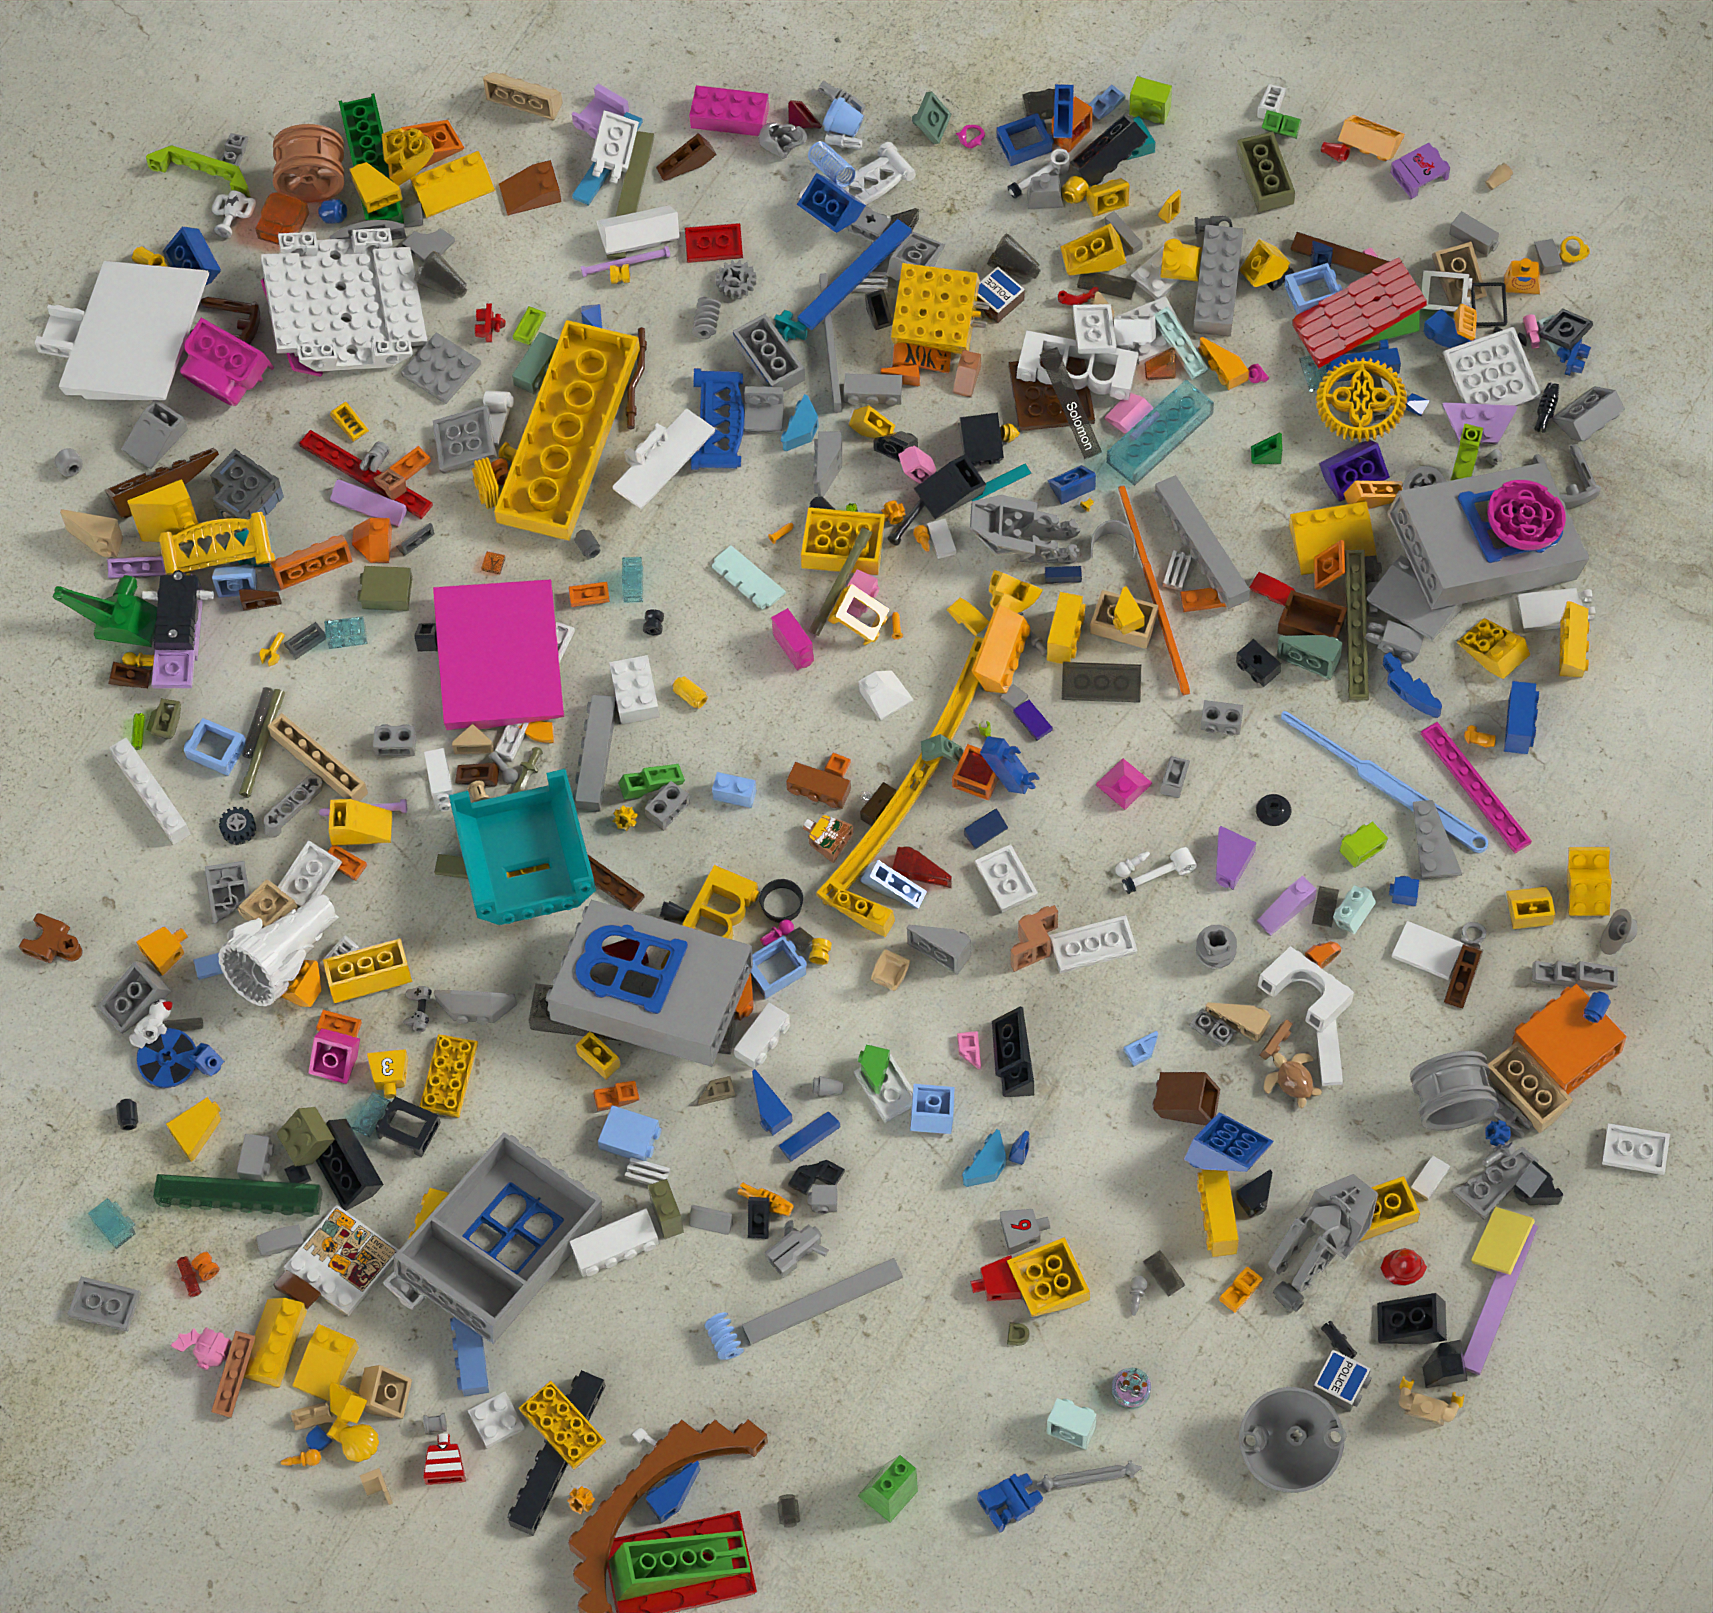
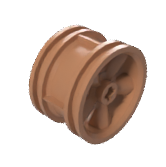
M299 124L287 127L275 136L273 140V157L276 164L273 168V186L280 195L298 202H321L337 196L343 190L344 168L341 163L344 159V141L340 134L322 125Z

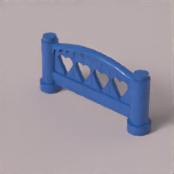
M694 368L693 387H701L700 418L713 427L723 422H729L730 426H728L730 432L723 434L715 429L712 436L691 457V470H699V468L737 469V467H741V456H738L737 453L744 431V405L739 385H743V373L734 371H701V368ZM724 389H729L731 391L729 393L731 399L724 401L715 394ZM728 405L730 406L728 410L730 416L727 418L716 413L715 410ZM727 438L729 439L727 444L729 449L724 451L715 446L714 443Z

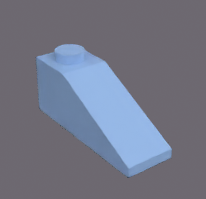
M879 860L867 866L860 882L874 891L916 909L920 907L927 892Z

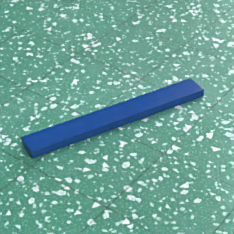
M897 219L797 317L798 321L810 330H813L912 233V229Z

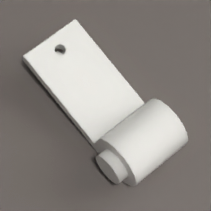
M486 391L483 404L489 408L494 445H499L510 408L514 404V398L510 392Z

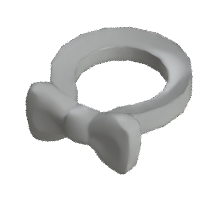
M1478 922L1465 924L1462 929L1460 942L1480 948L1481 942L1486 938L1485 927ZM1469 928H1477L1481 931L1482 936L1473 941L1468 938L1466 931Z

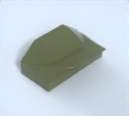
M161 698L159 706L151 712L146 730L150 731L153 736L172 739L180 719V701Z

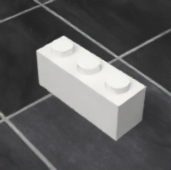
M768 1003L734 1048L735 1057L753 1069H756L758 1064L762 1065L767 1057V1052L770 1048H775L779 1041V1036L782 1033L785 1034L789 1029V1014Z

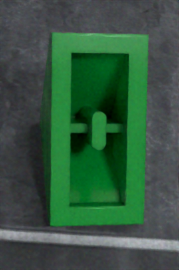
M1279 432L1252 445L1251 463L1281 464L1283 451L1282 433Z

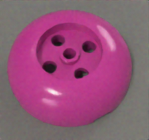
M1512 480L1504 483L1493 492L1488 503L1487 514L1492 530L1503 542L1521 550H1539L1551 545L1561 535L1566 522L1564 507L1557 496L1554 497L1547 491V487L1529 480Z

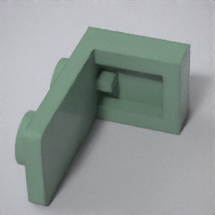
M941 734L921 741L922 759L926 762L944 756L958 764L964 752L961 746Z

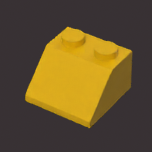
M1119 178L1109 180L1101 185H1093L1086 189V201L1093 216L1096 217L1129 206V183Z
M1258 239L1239 271L1254 287H1258L1280 279L1287 271L1291 262L1276 246Z

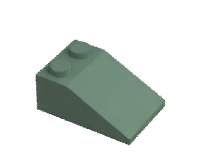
M1325 635L1280 636L1278 639L1277 658L1331 680L1340 662L1342 642L1335 637Z

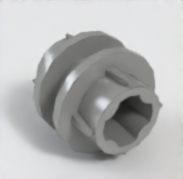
M1210 925L1205 927L1198 935L1196 955L1199 961L1207 967L1213 969L1226 967L1235 958L1237 939L1228 927Z

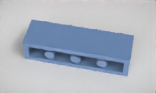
M456 1317L450 1318L451 1330H455L456 1338H452L454 1351H458V1357L455 1358L456 1370H460V1377L457 1378L458 1390L463 1391L464 1397L489 1393L483 1337Z

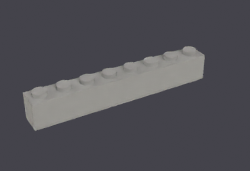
M1175 475L1156 483L1154 492L1156 502L1162 505L1165 516L1171 519L1174 530L1180 533L1183 544L1189 547L1191 556L1194 560L1198 561L1201 572L1209 578L1210 586L1218 592L1220 602L1222 604L1225 603L1227 608L1230 609L1249 601V587L1177 476Z

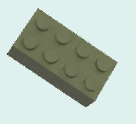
M1274 132L1237 140L1236 153L1258 213L1293 205L1295 189Z

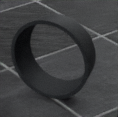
M773 880L763 887L759 896L760 906L766 917L771 921L780 923L782 920L792 921L799 915L802 908V890L791 880ZM785 888L793 891L800 901L797 911L787 917H775L766 912L764 901L773 890Z

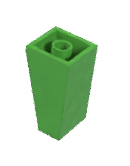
M899 1455L887 1462L858 1494V1497L891 1523L918 1492L917 1469Z

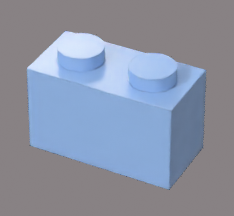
M717 772L712 787L713 800L752 808L757 791L756 780Z

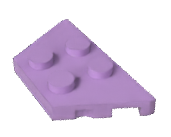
M1446 402L1442 404L1458 441L1460 442L1465 423L1483 428L1480 442L1482 444H1498L1517 410V406Z

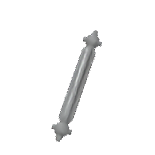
M1130 1460L1126 1466L1115 1465L1056 1475L1052 1479L1046 1474L1036 1484L1037 1487H1042L1046 1492H1050L1053 1486L1061 1488L1121 1478L1126 1474L1130 1478H1134V1475L1142 1469V1466L1135 1465Z

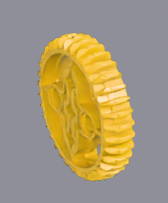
M1355 357L1354 362H1350L1347 359L1345 365L1340 362L1339 368L1334 366L1333 371L1328 370L1327 376L1322 378L1323 382L1319 383V388L1317 389L1316 408L1319 409L1318 415L1321 416V421L1325 422L1326 428L1330 427L1331 433L1336 431L1337 437L1343 434L1344 440L1350 437V440L1353 442L1354 438H1358L1360 443L1364 438L1367 442L1371 437L1373 440H1376L1377 435L1383 438L1384 432L1389 434L1390 428H1396V424H1399L1400 418L1404 416L1403 411L1406 410L1407 393L1405 385L1401 384V377L1398 378L1397 372L1392 373V367L1387 368L1385 363L1380 365L1379 360L1373 363L1371 358L1365 361V358L1362 357L1361 361H1357ZM1355 373L1351 378L1350 387H1339L1332 394H1329L1331 387L1339 379ZM1369 373L1387 381L1395 395H1391L1385 388H1374V381ZM1339 398H1345L1346 400H1344V401H1339L1338 399H1339ZM1378 399H1384L1385 401H1383V402H1378L1377 400H1378ZM1328 404H1332L1337 411L1349 412V420L1354 427L1337 420L1330 412ZM1390 406H1394L1392 413L1384 421L1368 427L1372 421L1373 412H1385Z

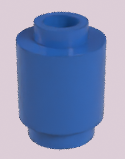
M1601 991L1593 992L1584 1008L1585 1013L1583 1016L1593 1023H1598L1599 1020H1602L1611 1004L1609 996Z

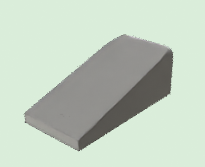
M1553 239L1534 242L1542 274L1561 272L1562 262Z
M1170 757L1161 785V794L1176 798L1180 797L1190 760Z

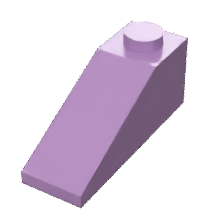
M1301 876L1257 920V923L1271 936L1315 900L1316 888L1304 876Z

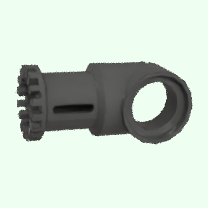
M1223 215L1200 219L1195 217L1194 219L1196 234L1205 231L1206 225L1219 226L1222 221H1227L1229 223L1228 227H1233L1231 219Z

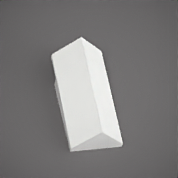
M669 205L597 221L606 255L660 246L661 242L679 239L678 213Z

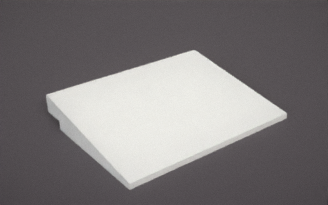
M104 261L58 386L65 395H82L87 400H165L209 272L206 270Z

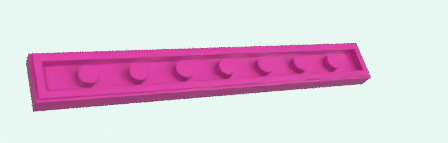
M1436 722L1422 730L1421 736L1511 850L1516 854L1530 845L1532 840L1440 724Z

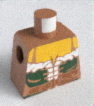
M823 815L817 823L807 819L803 825V829L810 833L808 836L810 846L832 863L835 862L853 835V825Z

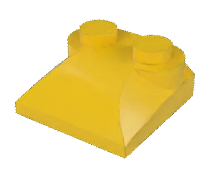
M1174 238L1167 240L1164 243L1160 278L1198 281L1202 247L1182 244L1180 240Z

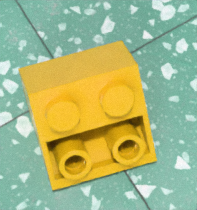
M1547 887L1506 891L1512 929L1553 925L1555 911L1552 896Z

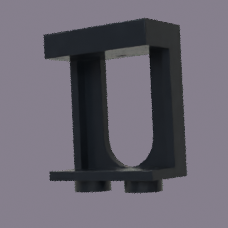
M395 1096L393 1101L387 1104L386 1114L383 1119H379L375 1129L378 1138L382 1139L384 1136L413 1149L415 1155L422 1157L441 1124L439 1115ZM397 1110L426 1121L417 1138L390 1126Z

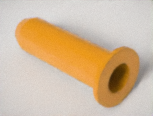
M793 523L786 524L772 535L768 534L770 541L776 544L779 538L794 528Z
M893 612L892 638L901 639L903 638V633H901L900 617L898 612Z

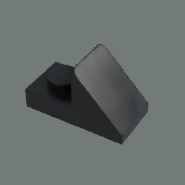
M749 1197L748 1238H769L770 1198Z

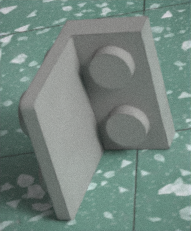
M745 386L744 430L781 432L784 409L783 387Z

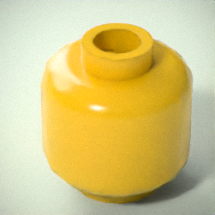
M1079 176L1069 177L1061 188L1063 199L1071 204L1080 203L1086 196V189L1089 188L1087 181Z

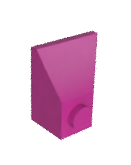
M1124 758L1096 783L1098 788L1124 810L1152 785L1148 778Z

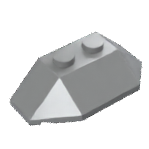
M434 990L436 1002L453 1021L461 1024L468 1022H477L481 1025L495 1023L513 1009L517 1003L515 994Z

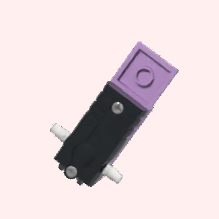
M176 570L173 574L160 575L158 590L143 591L142 593L143 600H158L154 636L153 688H192L194 661H198L203 600L214 598L213 591H203L199 577L191 573L184 575L182 571Z

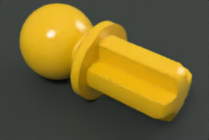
M126 652L122 657V663L131 666L137 664L140 668L142 666H153L154 655H145L139 652L138 656H136L133 652Z

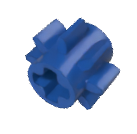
M1491 1121L1485 1129V1138L1490 1140L1491 1145H1505L1510 1139L1511 1128L1506 1126L1504 1121Z

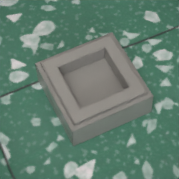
M1012 684L1008 688L1007 693L1000 697V700L1014 710L1028 699V694Z

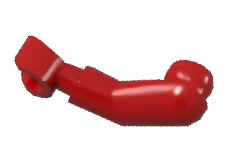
M1093 287L1089 293H1083L1078 296L1068 294L1062 290L1058 293V301L1061 304L1070 306L1082 305L1088 302L1089 299L1095 298L1094 293L1099 290L1098 287Z

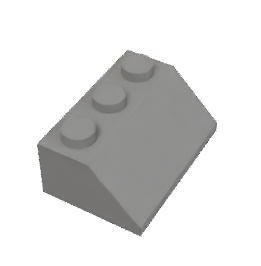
M1594 386L1552 417V420L1571 439L1586 441L1594 432L1603 429L1610 420L1616 419L1625 408L1616 390Z

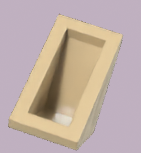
M473 724L452 742L454 754H485L494 752L492 741Z

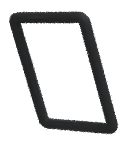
M1503 282L1472 283L1471 300L1472 308L1475 310L1474 286H1502L1504 322L1476 321V326L1507 325L1505 284Z

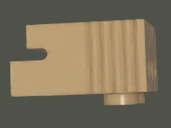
M268 879L237 908L239 915L247 921L260 918L262 920V928L284 917L291 910L298 909L295 900L291 899V897L286 895Z

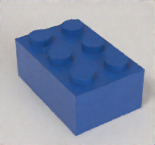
M1512 681L1508 699L1504 752L1528 754L1529 747L1534 745L1536 736L1535 723L1538 714L1537 703L1539 700V691H1536V683Z

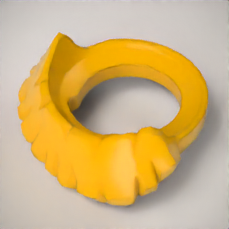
M1577 236L1566 237L1560 245V259L1567 263L1582 261V259H1585L1590 254L1588 245L1584 244L1582 239ZM1573 239L1579 243L1580 250L1577 256H1572L1567 252L1566 243L1569 240Z

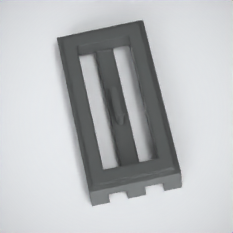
M314 622L286 641L284 646L297 659L326 640L327 635ZM314 630H317L316 632H314V633L311 634L310 636H307L308 634H310V633L313 632ZM302 639L301 642L292 647L293 644Z

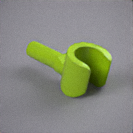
M986 721L987 728H982L979 723V732L986 738L987 736L991 737L989 721Z

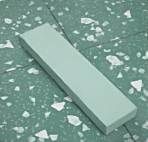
M1167 306L1155 313L1156 326L1190 378L1193 380L1207 372L1209 368L1169 307Z

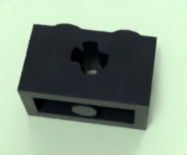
M1254 638L1238 651L1236 656L1237 666L1241 670L1248 672L1252 680L1260 683L1263 687L1281 673L1282 663Z

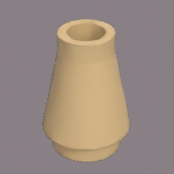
M1505 163L1498 165L1488 180L1485 181V184L1489 189L1493 190L1495 187L1511 179L1513 171Z

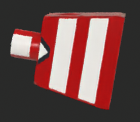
M449 1434L437 1435L438 1445H430L427 1449L423 1475L425 1484L466 1482L458 1444H450Z

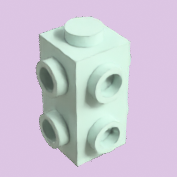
M1354 885L1351 891L1346 894L1345 900L1335 910L1333 916L1339 928L1353 934L1357 932L1376 903L1372 896L1373 893L1368 888H1360Z

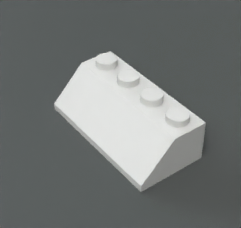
M647 1209L569 1241L573 1257L582 1277L595 1275L602 1268H611L619 1261L632 1259L637 1253L644 1250L646 1252L651 1251L659 1244Z

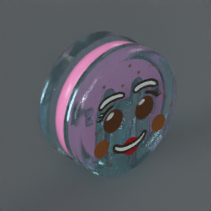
M1125 1368L1115 1375L1112 1381V1396L1120 1407L1135 1410L1144 1406L1150 1398L1151 1382L1147 1374L1142 1370Z

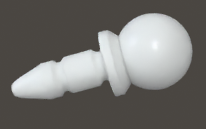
M1140 853L1131 861L1127 858L1126 862L1118 863L1115 868L1116 874L1122 878L1129 876L1131 871H1135L1134 866L1146 860L1150 853Z

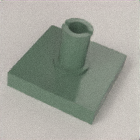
M930 91L925 93L917 114L912 116V122L923 131L933 144H940L952 114L936 95Z

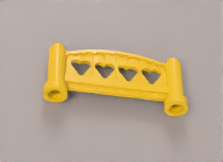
M263 512L252 513L250 519L226 518L211 520L189 527L176 535H172L171 532L160 533L159 537L166 575L168 573L173 574L176 570L184 573L254 557L257 565L276 561L274 553L271 552ZM247 528L249 534L243 546L234 536V532ZM229 532L231 537L225 550L217 542L216 536ZM207 536H211L212 543L208 553L198 545L199 538L205 539ZM189 540H192L194 546L188 557L180 549L179 545L181 542L187 543Z

